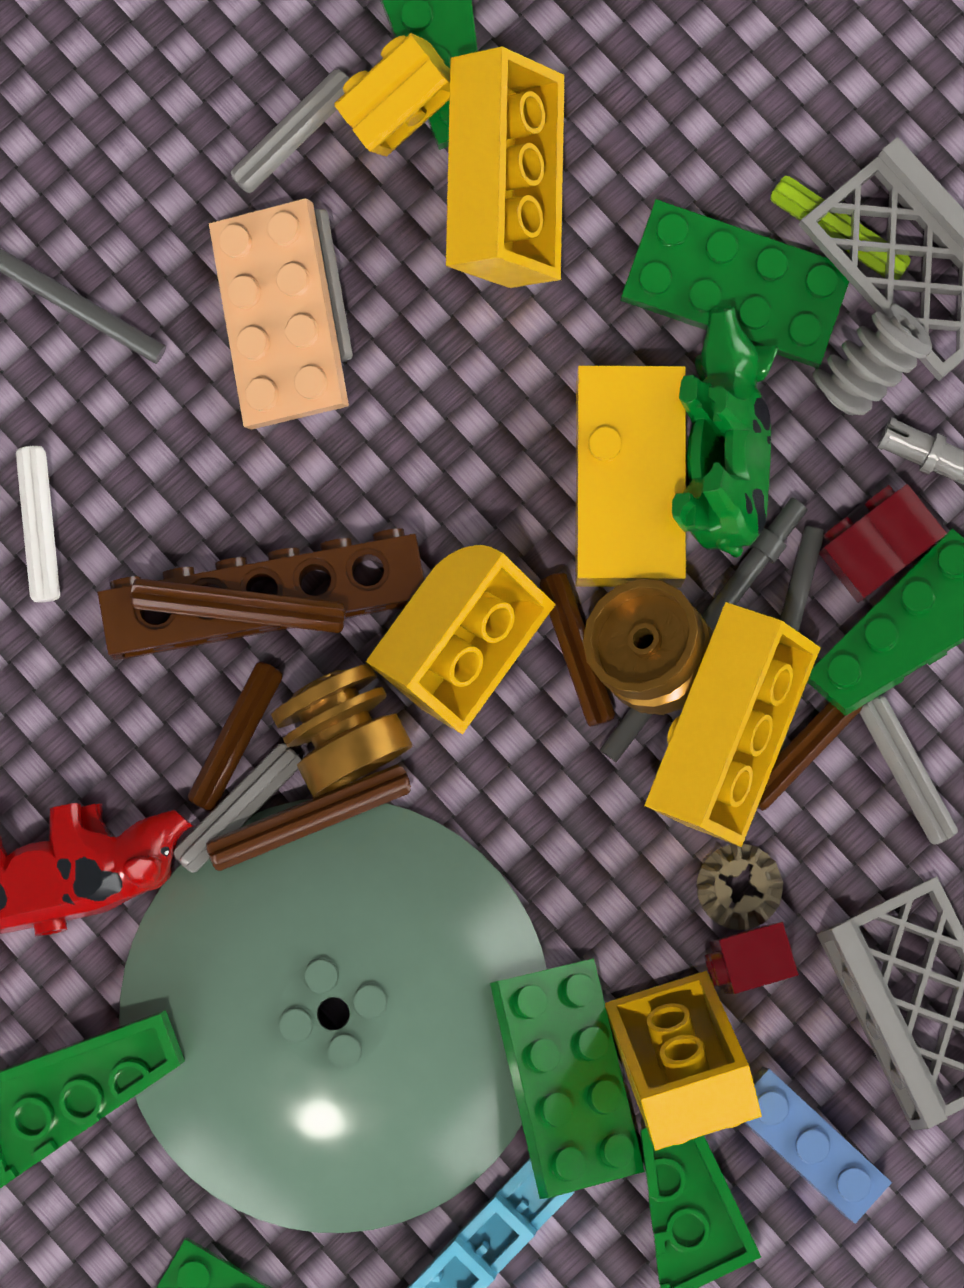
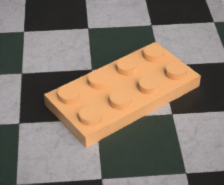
M305 198L209 223L243 426L252 430L348 407V397L313 202Z

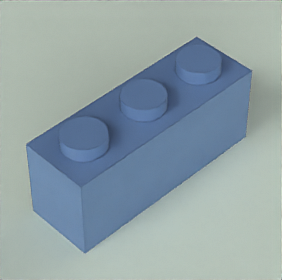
M762 1066L752 1077L762 1117L744 1122V1124L844 1217L856 1224L892 1182L769 1068Z

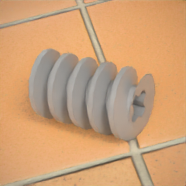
M896 303L890 305L894 315L892 318L879 311L872 315V320L878 328L876 333L865 326H860L857 329V335L864 344L862 347L850 340L842 344L843 351L848 357L847 361L835 354L827 358L828 365L834 373L833 375L820 368L813 372L815 382L827 399L835 407L848 415H865L872 409L873 401H880L887 395V387H894L902 381V372L909 373L917 366V358H925L932 352L930 336L923 326L909 312Z

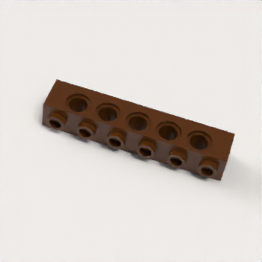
M395 528L376 532L372 535V542L352 545L351 538H339L321 543V551L300 555L299 548L295 547L275 550L267 554L268 561L247 564L246 557L224 559L215 563L216 570L195 574L194 567L170 569L162 573L163 580L158 581L250 592L251 587L257 581L271 580L278 586L277 595L344 604L346 619L405 608L411 597L423 583L424 576L416 534L405 535L403 528ZM368 560L379 563L384 569V574L377 584L363 586L353 578L355 568L360 563ZM313 570L324 571L331 577L328 590L318 596L308 595L301 589L304 576ZM133 576L116 579L110 582L111 589L98 591L108 655L115 661L292 629L291 627L171 613L166 622L152 625L145 620V610L136 609L131 605L132 585L134 580L142 579L141 577Z

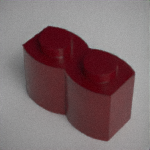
M908 484L896 492L890 485L886 486L864 504L870 511L855 524L847 516L823 535L829 544L819 552V555L857 603L869 596L947 534Z

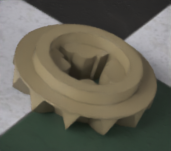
M731 844L719 848L705 860L697 878V895L703 910L713 921L726 928L745 930L763 924L773 915L780 905L784 882L776 861L759 847L743 844L740 847ZM749 865L751 869L748 874L751 876L748 884L754 887L756 892L762 894L761 898L755 895L752 897L743 895L739 902H735L732 909L729 907L732 901L730 898L732 889L725 885V881L719 879V875L726 878L728 876L737 878Z

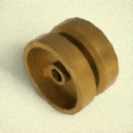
M637 579L616 586L597 602L586 621L583 646L587 663L622 703L640 713L664 715L683 709L712 637L713 630L679 589L662 580Z

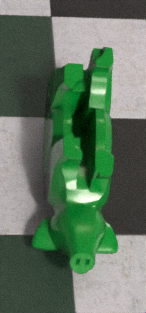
M725 306L709 312L708 327L702 353L695 358V368L699 378H696L694 375H686L681 380L679 399L693 423L687 447V470L690 484L683 493L674 496L672 500V515L684 532L690 531L703 548L708 550L720 549L737 558L742 555L744 546H751L756 541L766 523L771 462V423L768 406L764 397L757 389V382H761L767 377L778 347L754 346L740 327L734 307Z

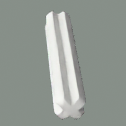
M25 446L17 449L16 462L29 592L34 602H51L59 599L60 586L47 457L42 446Z

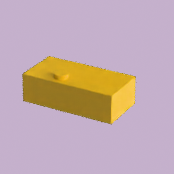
M502 46L451 58L446 266L508 288L561 280L564 74Z
M578 366L576 376L575 587H616L637 579L662 580L675 588H681L686 579V532L680 528L673 518L672 500L676 494L683 493L686 488V410L679 399L681 380L686 376V366Z
M725 602L680 716L675 718L669 728L667 736L668 747L644 806L687 827L742 847L821 647L782 620Z

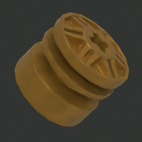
M368 663L347 670H337L312 681L296 691L286 703L271 713L278 728L286 727L299 721L302 722V725L289 732L283 738L287 747L298 746L312 741L315 750L306 755L297 764V767L314 798L369 774L413 747L396 713L372 720L369 711L380 704L387 695L383 687L375 688L362 694L358 693L359 690L377 678L374 669Z

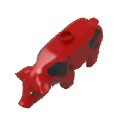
M71 803L50 808L49 841L30 843L17 848L7 855L0 836V934L34 928L35 936L64 932L68 930L66 923L68 920L107 912L148 890L160 888L170 879L172 874L173 852L178 839L184 831L190 829L193 825L176 810H171L140 820L126 829L120 836L111 837L102 820V804H91L81 807L79 803Z

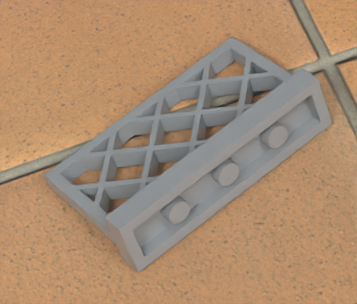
M896 137L882 149L873 161L800 221L799 226L876 312L879 311L889 318L894 316L890 309V305L893 303V290L921 292L920 318L915 319L923 326L928 335L929 329L957 332L956 352L946 361L942 362L933 351L925 358H918L934 377L940 381L964 360V209L899 137ZM874 175L889 191L888 207L860 205L861 186ZM852 194V204L842 203ZM897 201L904 207V209L897 208ZM829 212L851 215V238H831L818 222ZM860 216L888 218L887 243L859 240ZM897 219L914 220L923 228V246L896 244ZM933 241H934L940 248L932 247ZM842 250H850L849 257ZM858 251L887 252L885 279L866 277L857 267ZM895 254L923 257L922 282L894 280ZM932 258L951 259L959 268V285L931 283ZM877 289H885L884 296ZM930 293L958 296L957 321L929 319Z
M936 876L846 921L817 933V937L912 1130L930 1129L947 1120L948 1116L964 1109V1086L961 1096L945 1103L936 1085L941 1065L964 1072L963 1063L944 1057L952 1028L964 1032V1023L955 1020L964 992V930ZM926 893L929 894L938 912L932 931L907 922L913 900ZM901 906L897 918L886 914ZM874 919L895 926L886 954L868 947L859 928L860 926ZM944 926H945V928H946V930H947V932H948L950 938L947 937V936L942 935ZM904 930L930 939L921 967L896 958ZM939 943L956 949L962 961L956 980L931 971ZM875 959L884 962L881 971ZM893 966L919 975L910 1003L894 998L887 984ZM928 979L954 988L946 1016L920 1007ZM899 1008L908 1011L905 1020ZM917 1015L943 1024L935 1052L917 1047L914 1041L912 1031ZM923 1058H926V1059H929V1060L932 1061V1062H931V1065H930V1069H928V1067H927V1065H926V1063H925V1061H924Z

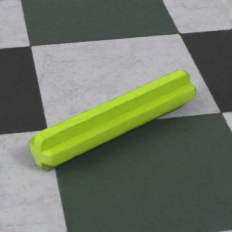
M784 176L770 196V200L799 221L824 201L823 198L790 176ZM829 212L818 222L831 238H851V217L847 214ZM859 223V240L887 243L886 240ZM858 251V260L885 278L887 252ZM895 254L894 280H899L908 268L911 261L908 255Z

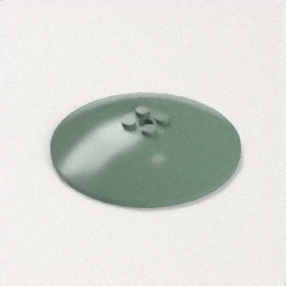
M310 799L299 800L258 812L242 827ZM388 803L222 871L216 870L211 864L210 859L195 873H191L180 864L172 873L170 879L159 889L145 912L132 941L120 993L119 1026L166 1010L185 1062L137 1094L135 1099L152 1133L167 1154L191 1179L211 1195L232 1208L261 1221L289 1229L315 1233H350L374 1230L402 1223L427 1213L452 1199L475 1182L498 1159L522 1125L490 983L547 969L542 947L533 924L516 893L502 874L481 852L458 834L438 822L409 809ZM331 997L342 999L348 1005L350 1011L347 1024L339 1030L325 1028L318 1018V1009L321 1003Z

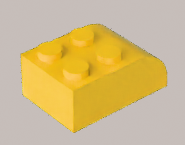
M484 545L464 547L449 554L432 569L368 657L366 663L421 710L463 735L556 604L504 553Z
M707 970L605 1003L608 1019L626 1075L655 1151L672 1145H680L688 1140L725 1128H733L744 1122L762 1117L749 1064Z

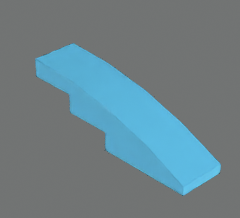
M529 1158L407 1288H487L495 1280L497 1274L535 1236L540 1227L575 1191L552 1198L539 1199Z

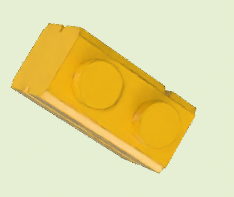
M412 33L407 37L402 35L391 40L381 51L383 59L369 72L361 71L353 75L343 86L345 94L334 103L336 109L353 128V132L365 148L370 152L385 157L450 100V68L445 65L444 60L427 40Z

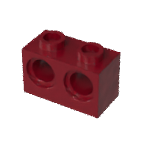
M783 922L768 924L710 941L712 953L704 955L713 985H722L725 994H737L799 975Z

